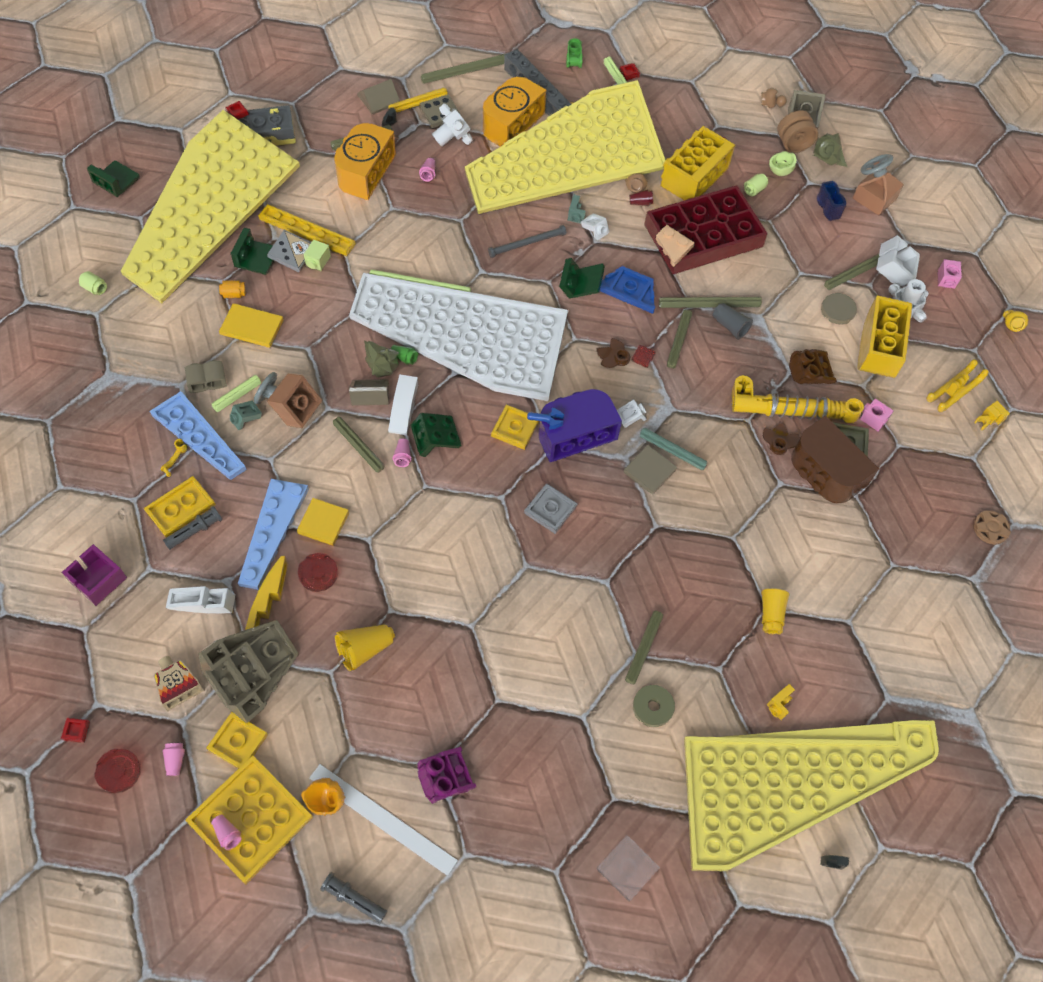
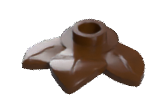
M615 338L611 339L610 347H600L596 350L598 356L603 359L601 365L606 368H614L617 365L625 366L629 364L631 359L629 352L625 349V345Z
M783 423L777 425L773 430L768 428L763 430L764 440L769 444L770 450L777 455H783L788 449L796 447L800 439L799 434H788Z

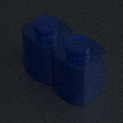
M834 181L822 183L817 195L818 204L823 208V213L829 221L841 219L846 207L844 196L840 193V189Z

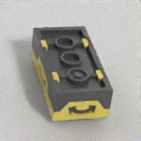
M290 105L248 110L249 115L239 119L240 122L275 146L296 143Z

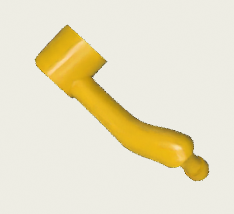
M177 439L174 442L175 453L161 467V471H164L167 477L171 476L168 469L174 465L181 453L187 451L186 444L182 445V439Z

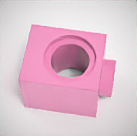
M944 259L938 269V286L956 288L962 278L961 262Z
M875 398L871 404L867 403L864 406L863 415L860 420L879 432L894 411Z

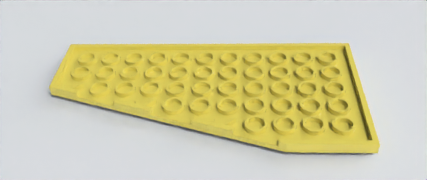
M222 110L188 142L121 269L122 275L157 301L163 303L300 167L299 162Z

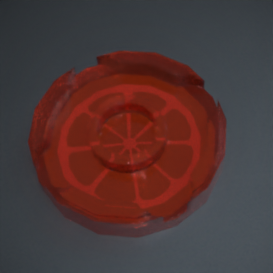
M314 553L307 556L303 562L301 561L297 573L299 581L304 588L320 592L333 586L337 580L338 569L336 562L330 556L324 553Z
M112 749L103 754L98 760L94 776L95 780L106 792H124L137 782L140 775V762L129 750Z

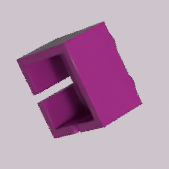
M94 544L79 556L88 568L84 570L81 564L75 560L61 572L95 606L127 579L122 569Z

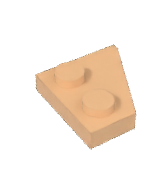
M668 225L656 235V241L662 247L664 254L669 256L673 267L694 247L693 241Z

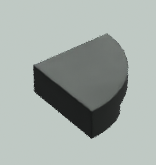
M391 107L386 112L382 120V126H392L397 122L396 109Z
M821 856L820 865L842 870L849 866V857Z

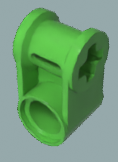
M573 38L568 41L566 68H569V66L582 68V43L579 39Z

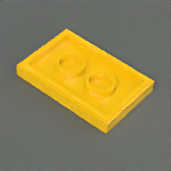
M233 303L219 333L220 335L271 348L284 319L283 316Z
M192 476L143 509L167 538L195 520L198 514L202 515L211 509V506L216 504L196 478Z

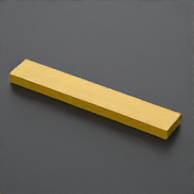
M268 204L258 215L259 220L283 230L285 229L311 242L314 239L327 244L330 250L348 256L356 245L355 241Z

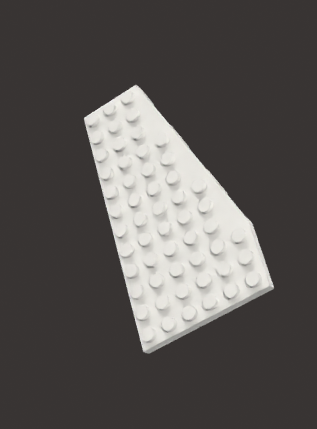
M363 273L349 315L350 319L406 347L414 348L418 353L493 391L549 401L568 310Z

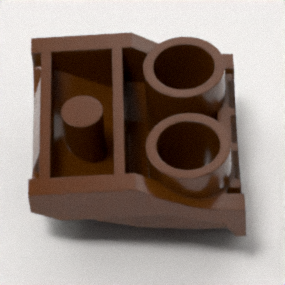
M817 349L794 351L789 362L793 381L799 384H834L837 382L827 356L828 352Z

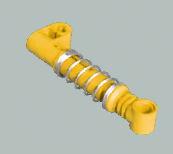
M744 375L735 379L731 392L732 412L760 413L769 417H773L775 414L780 418L784 415H788L789 418L798 416L799 419L808 417L810 420L816 416L818 419H821L826 415L828 418H842L847 423H854L859 419L864 410L863 403L856 398L842 402L822 397L818 402V397L816 399H809L808 396L806 398H799L798 395L796 398H791L789 395L779 397L778 394L777 396L775 394H767L766 396L753 395V381Z

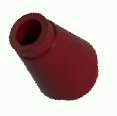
M648 189L629 195L630 205L649 206V204H653V192L648 191Z

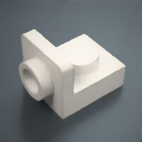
M593 213L581 221L583 228L593 231L596 240H600L609 233L607 220L602 216Z
M635 400L617 409L625 428L639 419L646 420L644 415L646 413L645 408L641 403L637 404Z

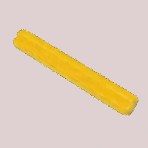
M440 88L388 106V109L393 107L397 113L419 106L421 102L448 95L446 88Z

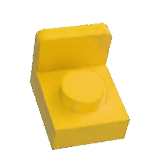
M790 684L767 703L771 714L780 720L789 713L784 706L793 699L790 695L795 689Z

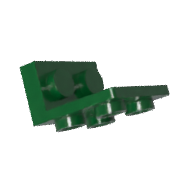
M116 160L104 170L92 164L87 167L92 182L116 197L120 196L140 178L137 172Z
M243 228L230 253L234 267L267 275L274 260L268 258V252L273 245L254 241L251 229Z
M568 258L565 260L559 287L569 299L599 293L605 265L602 263L579 268L572 258Z
M420 413L410 425L419 456L426 457L434 447L460 448L462 446L451 415Z

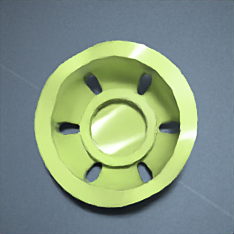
M783 151L773 155L769 161L771 171L778 176L789 175L796 166L795 154Z

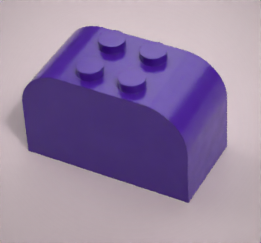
M590 389L583 392H575L570 396L560 397L546 404L541 411V414H549L552 408H555L564 414V419L554 418V420L563 421V426L559 428L549 429L550 425L543 421H540L539 441L550 463L618 440L622 420L611 398L603 391Z

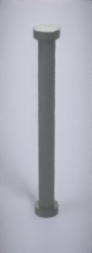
M561 225L559 228L496 248L490 247L488 248L489 256L493 258L497 254L551 237L566 235V228L564 225Z

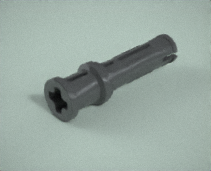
M211 506L209 511L202 515L198 514L195 517L196 520L167 538L162 539L168 549L171 550V548L201 530H208V527L215 522H221L222 518L215 507Z
M330 872L320 890L322 892H329L337 898L338 902H347L380 924L388 910L383 909L353 890L351 883L341 881L334 876L335 873Z

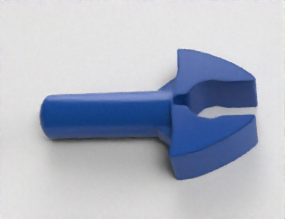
M552 408L549 414L532 412L527 414L528 420L547 422L550 425L549 429L563 426V421L554 420V418L564 419V414L555 408Z

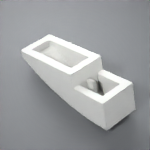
M399 374L390 416L389 433L407 436L415 405L414 400L418 388V377Z
M206 586L174 588L169 590L166 608L194 613H232L236 594L228 588L208 589Z

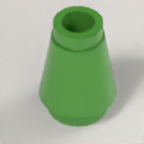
M398 345L391 347V349L399 352L397 359L406 365H413L416 362L418 352L414 348Z

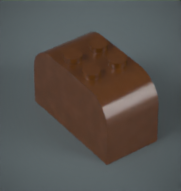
M826 415L804 430L791 456L792 464L799 472V475L806 479L812 485V488L823 498L832 503H845L869 485L879 470Z

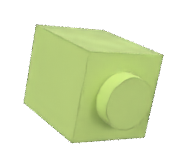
M314 239L304 253L306 266L319 271L323 269L331 257L329 245Z

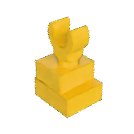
M997 400L988 406L974 423L982 422L984 425L980 430H985L989 424L992 425L996 422L999 425L1004 422L1010 413Z

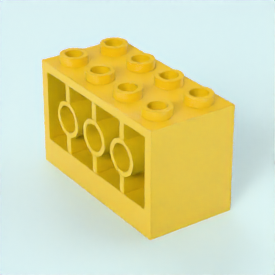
M702 126L693 133L689 140H685L680 149L675 150L671 158L665 160L663 164L664 171L661 175V187L682 200L703 195L728 170L735 144Z

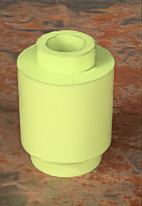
M756 174L744 183L745 193L755 196L766 188L768 178L764 174Z
M90 271L82 273L79 277V285L95 295H102L107 289L105 281Z

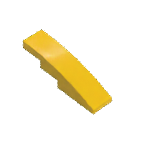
M281 556L258 590L245 630L259 626L261 618L269 619L272 601H281L288 567L285 556Z

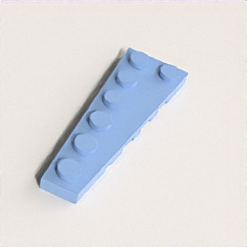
M181 391L150 411L151 415L179 439H182L185 444L228 479L232 480L247 470L241 460Z
M276 479L270 480L238 581L240 587L259 590L271 566V562L278 552L277 549L281 541L284 540L286 532L309 490L308 485Z

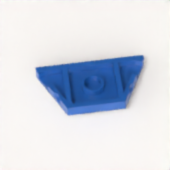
M621 266L615 272L606 275L605 279L602 280L600 292L652 314L655 311L654 280Z

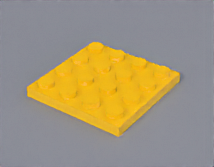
M252 755L185 821L246 885L313 816ZM219 815H224L241 832V842L230 850L220 846L212 825V820Z

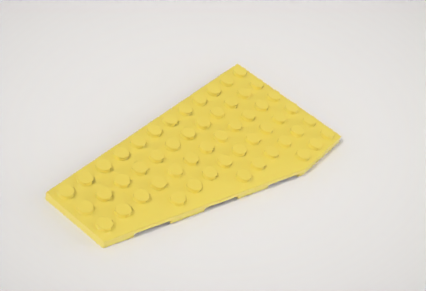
M636 80L589 92L587 96L570 106H565L547 117L545 121L513 137L488 155L465 166V173L477 212L481 214L626 179L635 173L643 175L664 170L665 157L639 82Z

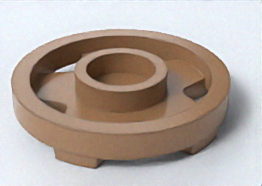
M986 510L981 512L973 523L976 535L988 544H1001L1011 533L1007 518L1003 514ZM981 517L983 522L978 523L979 518ZM998 536L1004 537L1003 539L997 540Z

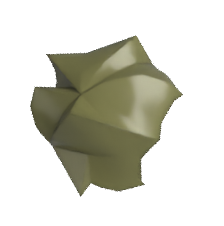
M827 133L821 138L818 137L813 156L819 157L829 165L837 164L848 167L844 159L839 133L835 135Z
M364 340L365 360L372 370V376L375 375L377 378L392 375L399 366L397 360L399 352Z

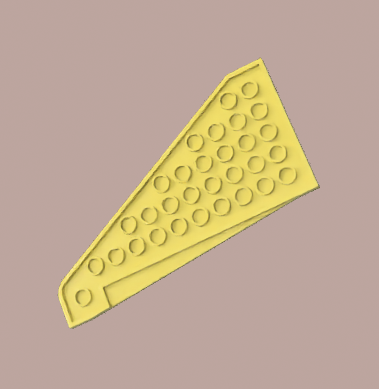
M911 720L887 724L724 737L685 736L691 870L728 871L928 766L937 758L939 753L935 721Z

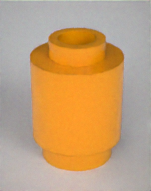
M240 280L222 281V284H219V293L223 295V298H241V296L246 295L245 282H240Z

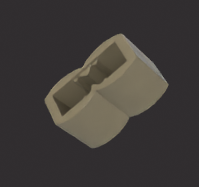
M211 360L205 364L193 363L184 367L187 387L190 393L204 392L208 389L216 390L227 386L222 361Z

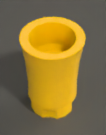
M764 589L761 591L762 630L768 634H782L790 593L781 589Z

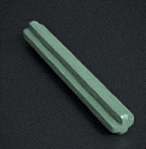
M647 428L641 430L639 436L700 470L706 468L708 462Z

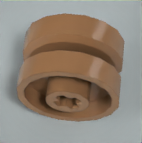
M799 110L786 115L777 127V132L786 151L790 153L802 152L811 147L818 139V130L810 114L806 111Z

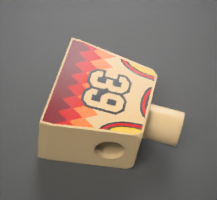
M166 656L158 661L162 670L154 674V679L161 704L167 711L204 691L182 660L173 663L170 656Z

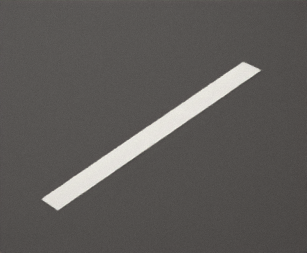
M319 764L309 779L315 781L321 778H330L333 781H337L343 789L345 795L344 803L445 875H449L458 860Z

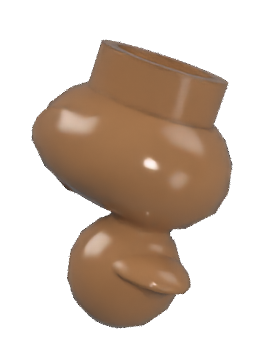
M768 88L766 92H761L762 105H766L768 108H774L776 104L781 108V106L787 103V98L784 95L776 98L778 91L774 88Z
M635 173L625 179L627 188L633 193L644 191L647 187V180L642 174Z

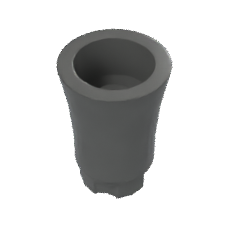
M724 303L719 304L712 315L717 322L729 330L738 340L747 334L753 324V319L739 313Z

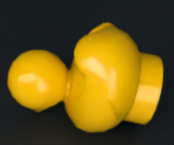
M1007 310L1003 313L1005 325L1009 330L1019 332L1027 327L1028 316L1025 313L1014 310Z

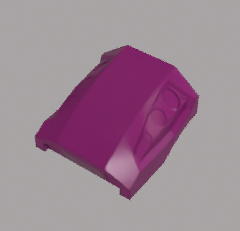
M461 747L442 751L417 763L418 778L425 797L432 804L476 788V784L472 782L462 756Z

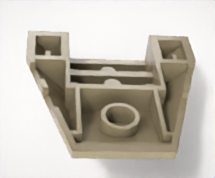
M274 620L215 640L199 653L203 674L223 704L245 723H248L264 709L272 692H275L278 682L287 673L299 653L279 622Z

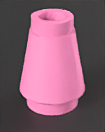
M427 158L419 170L420 178L423 181L428 182L435 177V160L432 158Z
M407 439L398 440L393 455L394 464L398 467H407L411 462L410 446Z
M182 743L165 744L163 756L166 776L180 775L185 752Z
M219 815L212 820V825L221 847L230 850L241 842V832L224 815Z

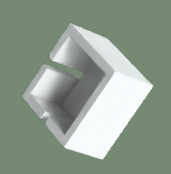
M897 235L881 244L880 257L878 258L876 269L891 283H896L903 287L909 281L916 279L920 254L911 246L907 247L908 244Z

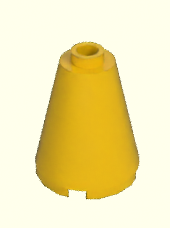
M386 624L341 630L336 632L335 644L339 656L343 655L345 661H343L344 666L347 670L353 671L390 646L395 638V633Z

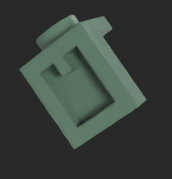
M573 195L567 220L581 224V221L585 219L586 211L581 210L580 196Z
M253 400L235 404L232 407L230 421L238 430H241L244 422L260 419L262 412Z

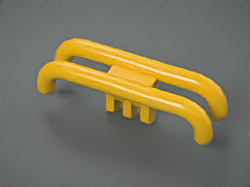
M973 359L961 372L934 393H929L926 400L930 403L934 402L946 392L951 397L947 401L941 402L937 407L939 412H944L980 384L989 374V371L983 369L976 378L964 386L969 380L968 374L978 364V361Z

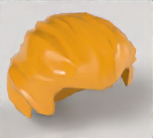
M321 778L313 781L301 793L306 806L315 815L326 816L335 814L343 806L345 800L343 789L339 786V783L330 778Z

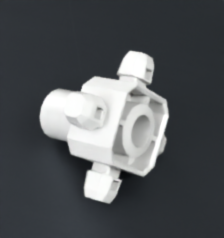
M442 104L439 110L442 115H445L441 119L444 124L432 133L433 137L441 147L454 136L458 140L462 137L461 140L465 144H470L473 141L471 135L467 134L471 130L456 109L453 108L450 111L448 105Z
M913 279L904 288H901L896 283L889 287V292L893 295L892 299L912 303L911 318L914 317L918 322L926 320L927 315L922 308L926 303L929 293L921 280Z

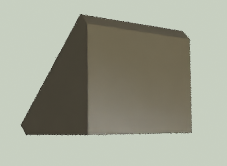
M392 79L357 92V95L372 115L388 109V106L400 102Z
M794 90L788 107V114L799 110L806 111L810 114L815 126L819 127L826 95Z
M389 379L352 380L349 387L351 404L389 405Z

